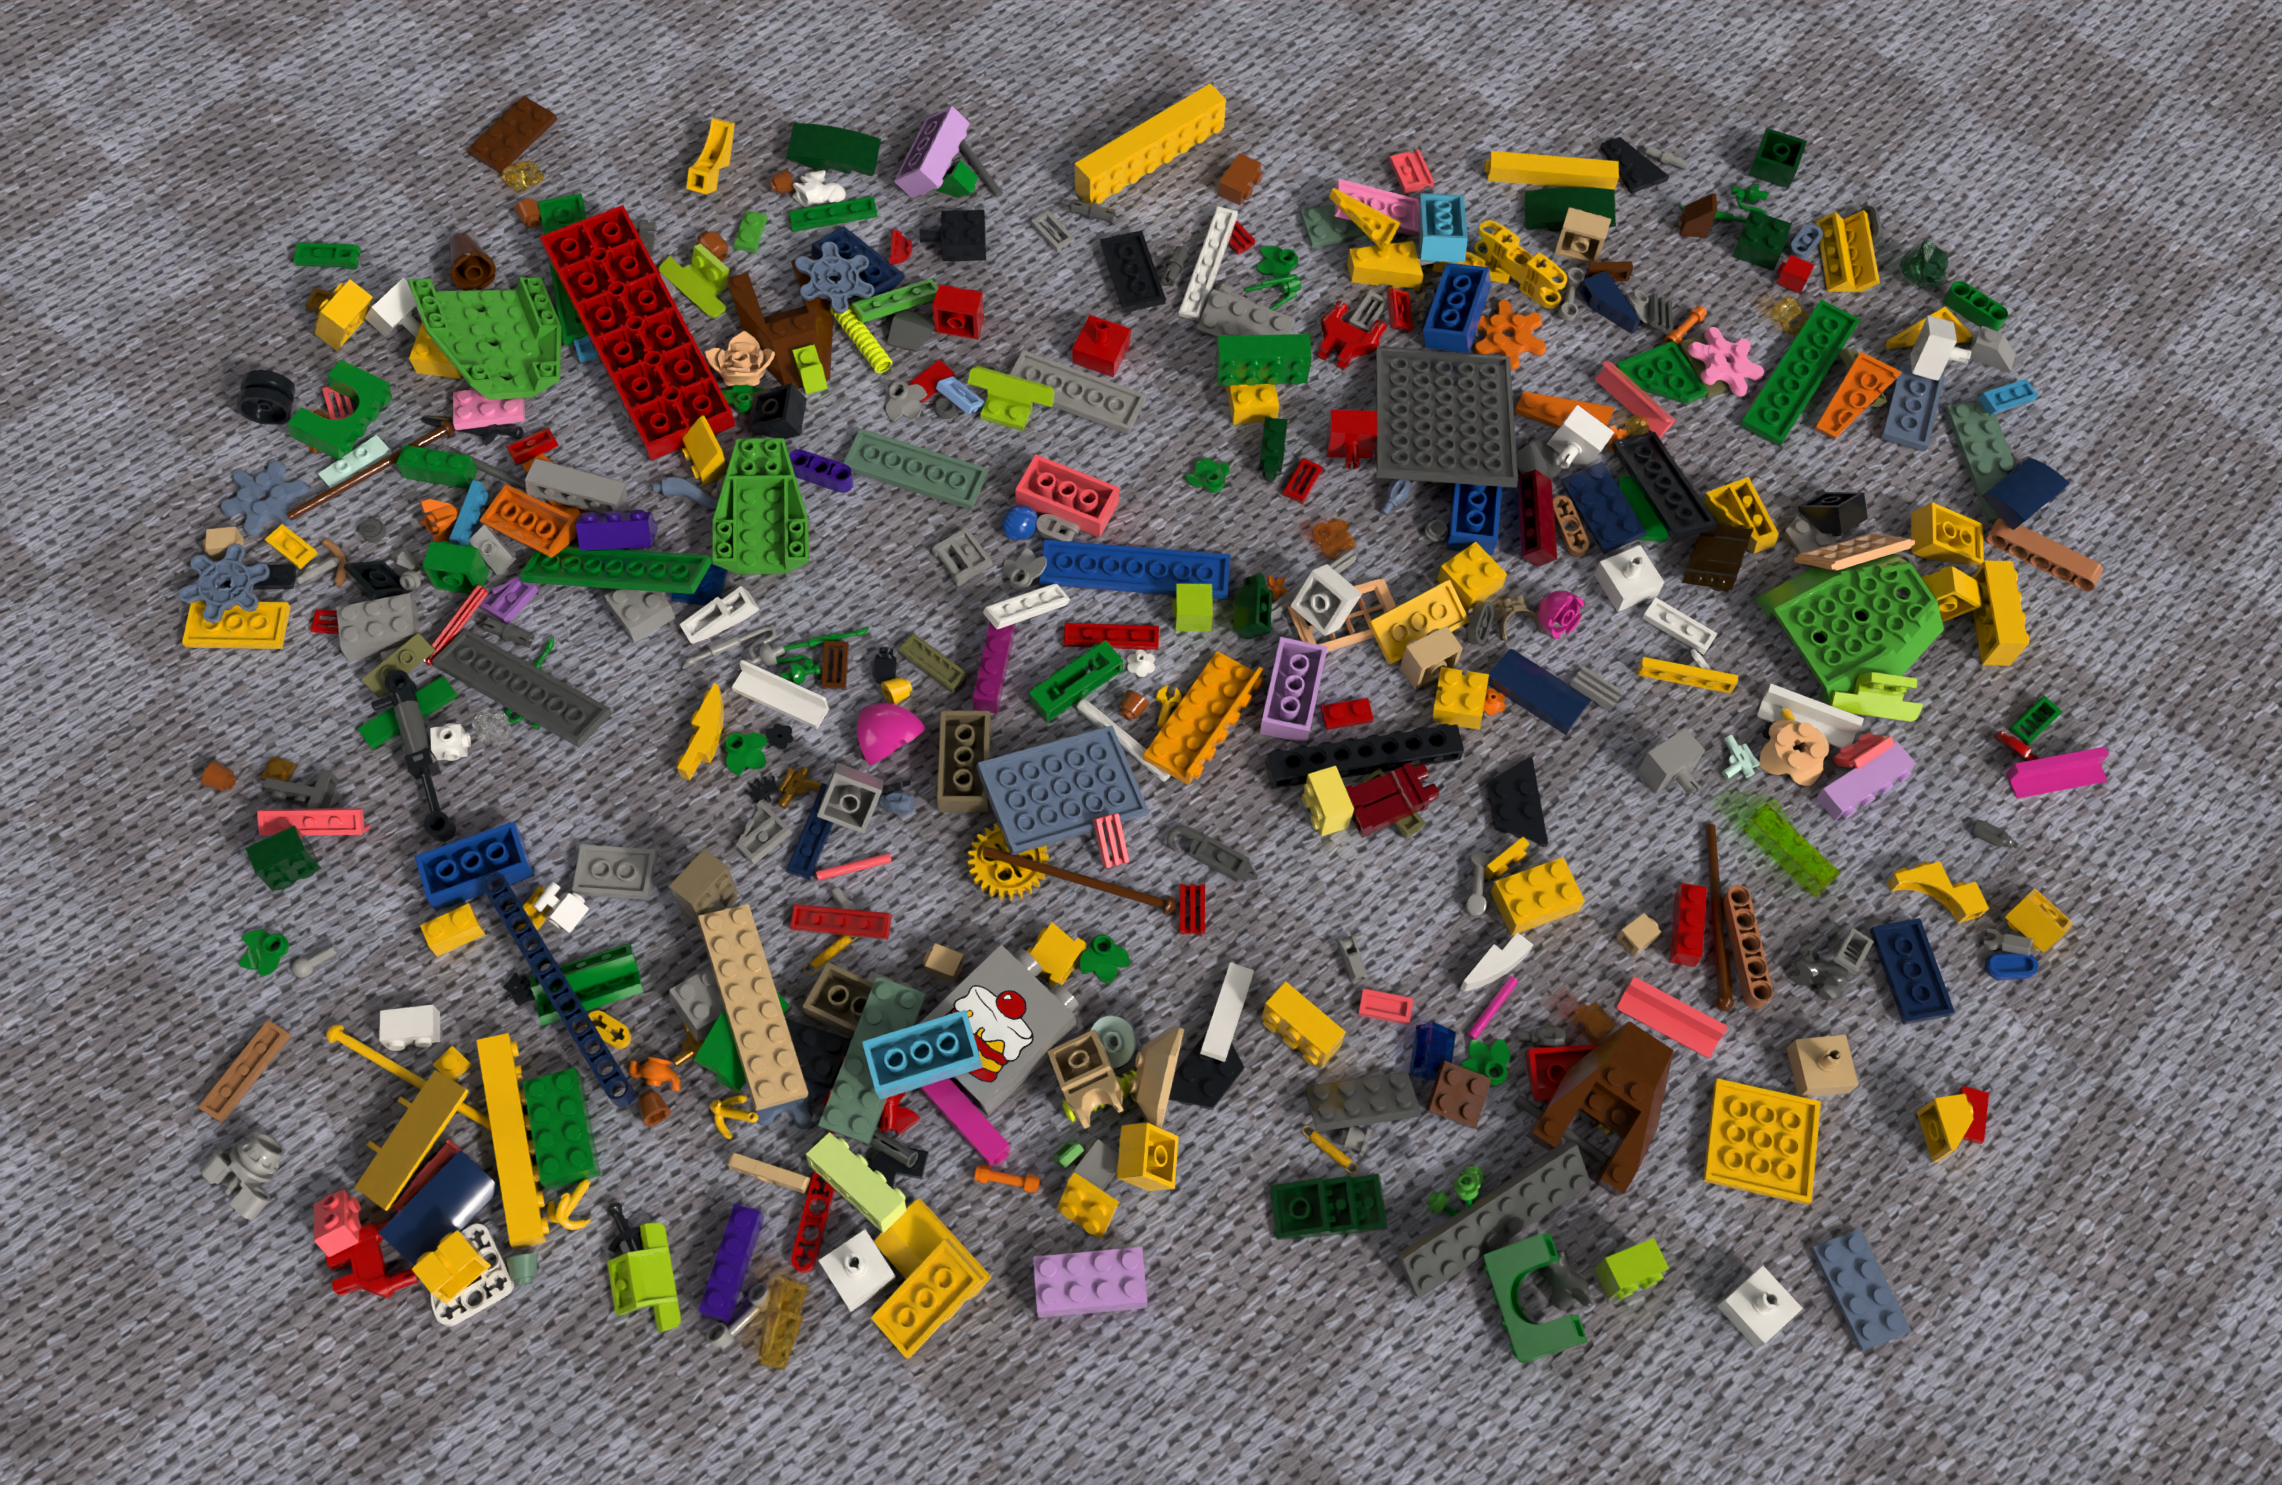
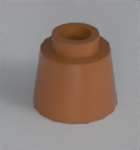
M788 168L773 175V179L770 180L774 193L785 194L796 191L793 187L794 182Z
M524 199L516 204L514 211L525 226L535 228L540 224L541 215L535 199Z
M1128 689L1119 705V714L1124 719L1132 721V719H1137L1149 706V702L1142 695Z
M218 761L211 762L201 778L203 786L219 791L231 790L236 783L234 772Z
M648 1091L639 1097L637 1105L645 1126L656 1125L670 1115L671 1110L659 1093Z

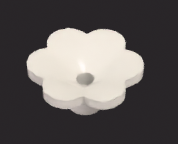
M1692 649L1694 661L1688 666L1711 670L1704 658L1695 649Z
M1137 650L1135 654H1130L1127 657V662L1129 663L1127 669L1130 673H1136L1138 677H1145L1147 673H1152L1155 670V657L1152 654H1147L1144 650Z

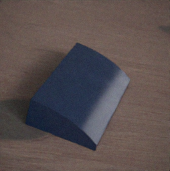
M845 226L812 243L811 255L814 260L822 258L821 247L825 242L835 243L838 247L839 255L844 259H852L856 255L866 256L869 260V265L864 271L859 273V277L862 281L874 287L872 297L892 291L904 279V273L894 265L889 264V261Z
M2029 457L1984 493L1982 497L2008 526L2014 530L2070 483L2048 465Z
M1512 648L1498 662L1488 678V686L1502 693L1505 697L1565 735L1568 734L1592 701Z
M460 1150L378 1234L415 1266L417 1260L423 1254L435 1252L438 1249L439 1242L444 1236L457 1230L461 1232L501 1191V1187Z

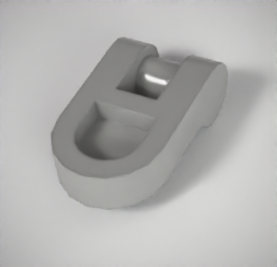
M1043 514L1036 522L1038 534L1048 540L1073 542V537L1077 536L1080 531V527L1075 523L1052 514ZM1060 529L1064 530L1065 534L1059 533Z

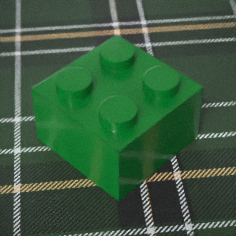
M431 541L422 565L435 589L470 594L476 585L484 587L489 574V570L478 548L471 545H453L446 541H441L440 543Z

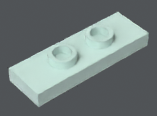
M375 435L345 455L341 460L336 461L318 473V475L329 488H332L392 453L385 443Z

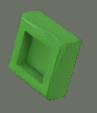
M1069 1140L1051 1159L1056 1165L1066 1168L1084 1149L1079 1143Z

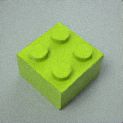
M1654 1238L1611 1255L1594 1268L1608 1299L1616 1296L1618 1300L1631 1296L1634 1291L1640 1289L1639 1286H1641L1642 1290L1656 1285L1658 1281L1664 1279L1662 1274L1669 1269Z

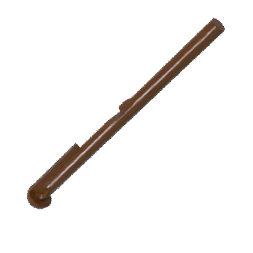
M441 421L442 426L409 443L408 446L423 448L445 435L452 437L455 431L454 426L448 421ZM402 448L361 472L355 473L350 478L286 514L292 521L395 464L399 459Z
M1708 824L1706 825V840L1718 999L1714 1000V1005L1720 1011H1729L1734 1005V1000L1732 997L1729 949H1725L1721 908L1723 906V899L1720 890L1716 826Z
M986 846L982 856L1053 876L1061 880L1077 883L1151 906H1158L1164 909L1163 914L1172 913L1176 906L1175 900L1169 895L1167 900Z

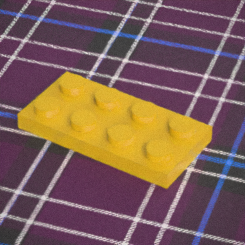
M1449 579L1368 621V624L1387 663L1392 664L1403 658L1406 645L1414 639L1420 640L1426 637L1433 629H1441L1445 626H1448L1452 632L1469 623L1470 620Z
M197 601L191 603L182 644L186 648L283 649L291 606L288 602H259L258 608L255 611L247 612L240 606L235 605L232 609L224 611L220 622L210 623L203 617L206 602Z
M948 1238L944 1239L877 1310L871 1319L906 1359L911 1358L980 1285L984 1277Z

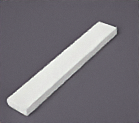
M1217 206L1178 312L1180 317L1200 321L1238 217V211Z

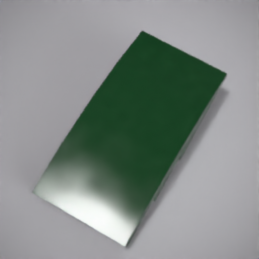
M794 123L786 159L820 171L825 170L828 172V169L831 168L850 174L854 170L868 176H873L881 139L839 127Z
M1558 187L1525 191L1526 230L1548 227L1551 232L1562 230L1569 207L1611 219L1609 228L1616 227L1614 189Z
M1379 1174L1353 1178L1351 1176H1343L1325 1180L1321 1177L1270 1186L1277 1240L1343 1235L1388 1229Z

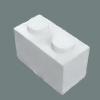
M434 1005L380 1011L379 1041L386 1048L393 1051L403 1050L405 1046L410 1045L424 1048L431 1046L432 1043L440 1042V1012Z

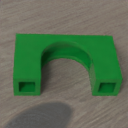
M340 359L327 375L330 389L354 400L359 405L357 410L347 418L330 420L301 407L288 422L292 438L338 460H341L345 454L351 452L356 440L364 436L368 425L378 418L380 410L384 405L387 406L392 399L390 383Z
M1541 1233L1483 1255L1485 1260L1484 1270L1486 1275L1491 1278L1494 1287L1492 1290L1493 1297L1501 1307L1503 1313L1501 1317L1502 1324L1510 1334L1512 1340L1510 1344L1511 1351L1519 1363H1529L1588 1342L1579 1315L1569 1314L1543 1324H1538L1530 1320L1521 1309L1519 1288L1523 1279L1534 1270L1560 1261L1550 1234Z

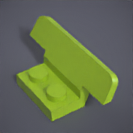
M702 244L693 247L692 262L684 268L670 256L659 266L660 273L708 317L716 318L725 312L726 306L715 296L727 288L729 268Z
M974 366L970 370L967 384L988 389V398L980 414L982 420L1024 431L1032 411L1033 402L1048 407L1053 406L1054 389L1051 386L980 366Z
M1875 672L1859 674L1853 694L1832 692L1830 706L1852 714L1910 722L1918 718L1924 704L1902 701L1904 693L1908 689L1917 688V678Z
M645 1223L640 1225L644 1250L627 1252L607 1261L615 1315H625L640 1308L653 1306L657 1332L660 1333L676 1328L681 1322L665 1226L662 1223Z

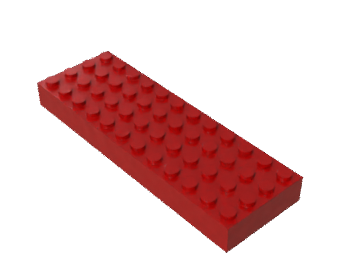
M624 205L540 237L545 254L651 461L684 448L682 438L701 416H705L714 435L735 427L733 412Z

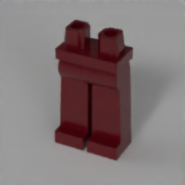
M1409 762L1403 765V768L1396 769L1384 776L1354 787L1352 785L1345 787L1354 808L1352 821L1361 838L1402 820L1419 810L1421 812L1427 810L1429 803L1439 797L1440 793L1434 783L1423 787L1420 782L1429 777L1424 763L1412 767Z

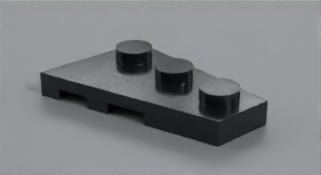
M1621 137L1601 143L1600 149L1609 161H1619V177L1631 194L1668 181V174Z

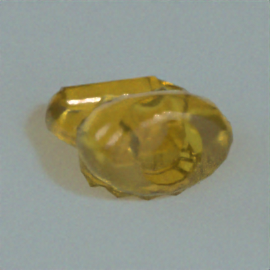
M533 161L521 162L502 170L505 182L514 191L524 192L529 186L537 185L544 179V174ZM527 167L535 178L532 179L524 168Z
M1786 296L1770 311L1771 316L1780 323L1785 332L1791 335H1797L1809 319L1807 312L1800 307L1797 299H1793L1790 296ZM1798 314L1801 315L1803 318L1791 328L1788 323L1797 317Z

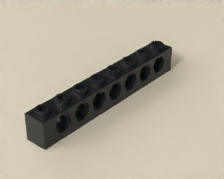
M1441 724L1436 728L1426 729L1425 727H1419L1409 732L1394 731L1389 735L1383 736L1373 734L1363 739L1347 738L1342 742H1322L1317 746L1311 747L1301 745L1285 751L1283 749H1275L1267 753L1265 765L1270 787L1275 789L1306 784L1308 774L1332 766L1337 767L1341 778L1372 774L1379 768L1383 772L1403 768V765L1409 762L1413 767L1423 763L1431 765L1461 760L1464 747L1458 724ZM1430 742H1437L1440 746H1433ZM1412 745L1416 750H1410L1406 746ZM1382 749H1390L1393 753H1385ZM1365 752L1369 757H1362L1359 753ZM1335 756H1342L1345 760L1339 761ZM1311 760H1319L1321 764H1313ZM1294 763L1298 767L1290 768L1287 766V764Z

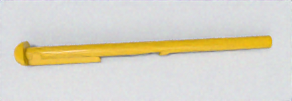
M335 1024L328 1028L326 1038L330 1043L341 1042L343 1045L420 1090L427 1082L425 1079L355 1038L344 1034V1027L342 1025ZM462 1102L457 1111L491 1131L489 1117Z

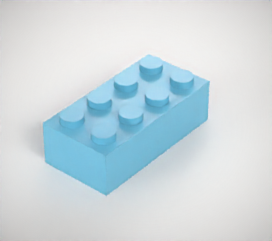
M1421 193L1419 204L1421 260L1427 262H1465L1468 236L1464 195Z
M966 1010L862 1042L874 1088L880 1100L983 1068Z

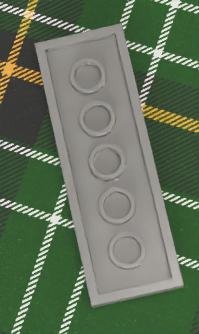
M1025 350L1021 352L1010 373L1012 376L1051 386L1054 389V403L1052 407L1126 434L1130 433L1146 401V394Z

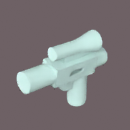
M1733 735L1726 737L1724 741L1731 753L1728 761L1730 766L1722 771V775L1729 779L1740 770L1746 778L1754 775L1755 772L1752 768L1759 766L1760 762L1753 756L1747 744L1738 745Z

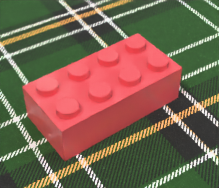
M1035 454L1015 490L1016 505L1029 506L1041 515L1052 514L1075 523L1080 527L1081 531L1100 538L1119 504L1120 488Z

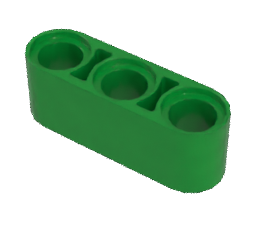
M1963 281L1952 283L1944 297V303L1947 307L1980 328L1984 326L1999 331L2008 317V311L2004 306Z

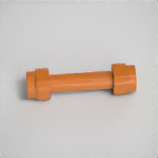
M1700 305L1694 307L1689 312V317L1676 330H1672L1664 338L1665 343L1674 341L1678 345L1682 341V336L1695 323H1700L1707 314L1706 309Z
M977 1165L974 1181L982 1184H988V1181L1023 1187L1024 1192L1037 1193L1040 1177L1028 1173L1026 1177L992 1171L991 1166Z

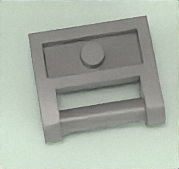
M967 527L932 548V553L935 557L941 559L954 577L953 581L957 586L963 585L968 579L992 566V560ZM952 549L966 569L960 571L948 555L947 550Z

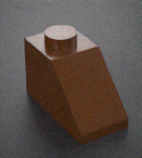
M1716 194L1707 195L1684 207L1682 214H1679L1677 217V228H1680V236L1707 237L1717 212Z

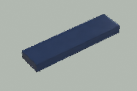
M824 783L821 785L786 869L787 873L808 880L812 878L834 824L817 817L820 802L827 788V784Z

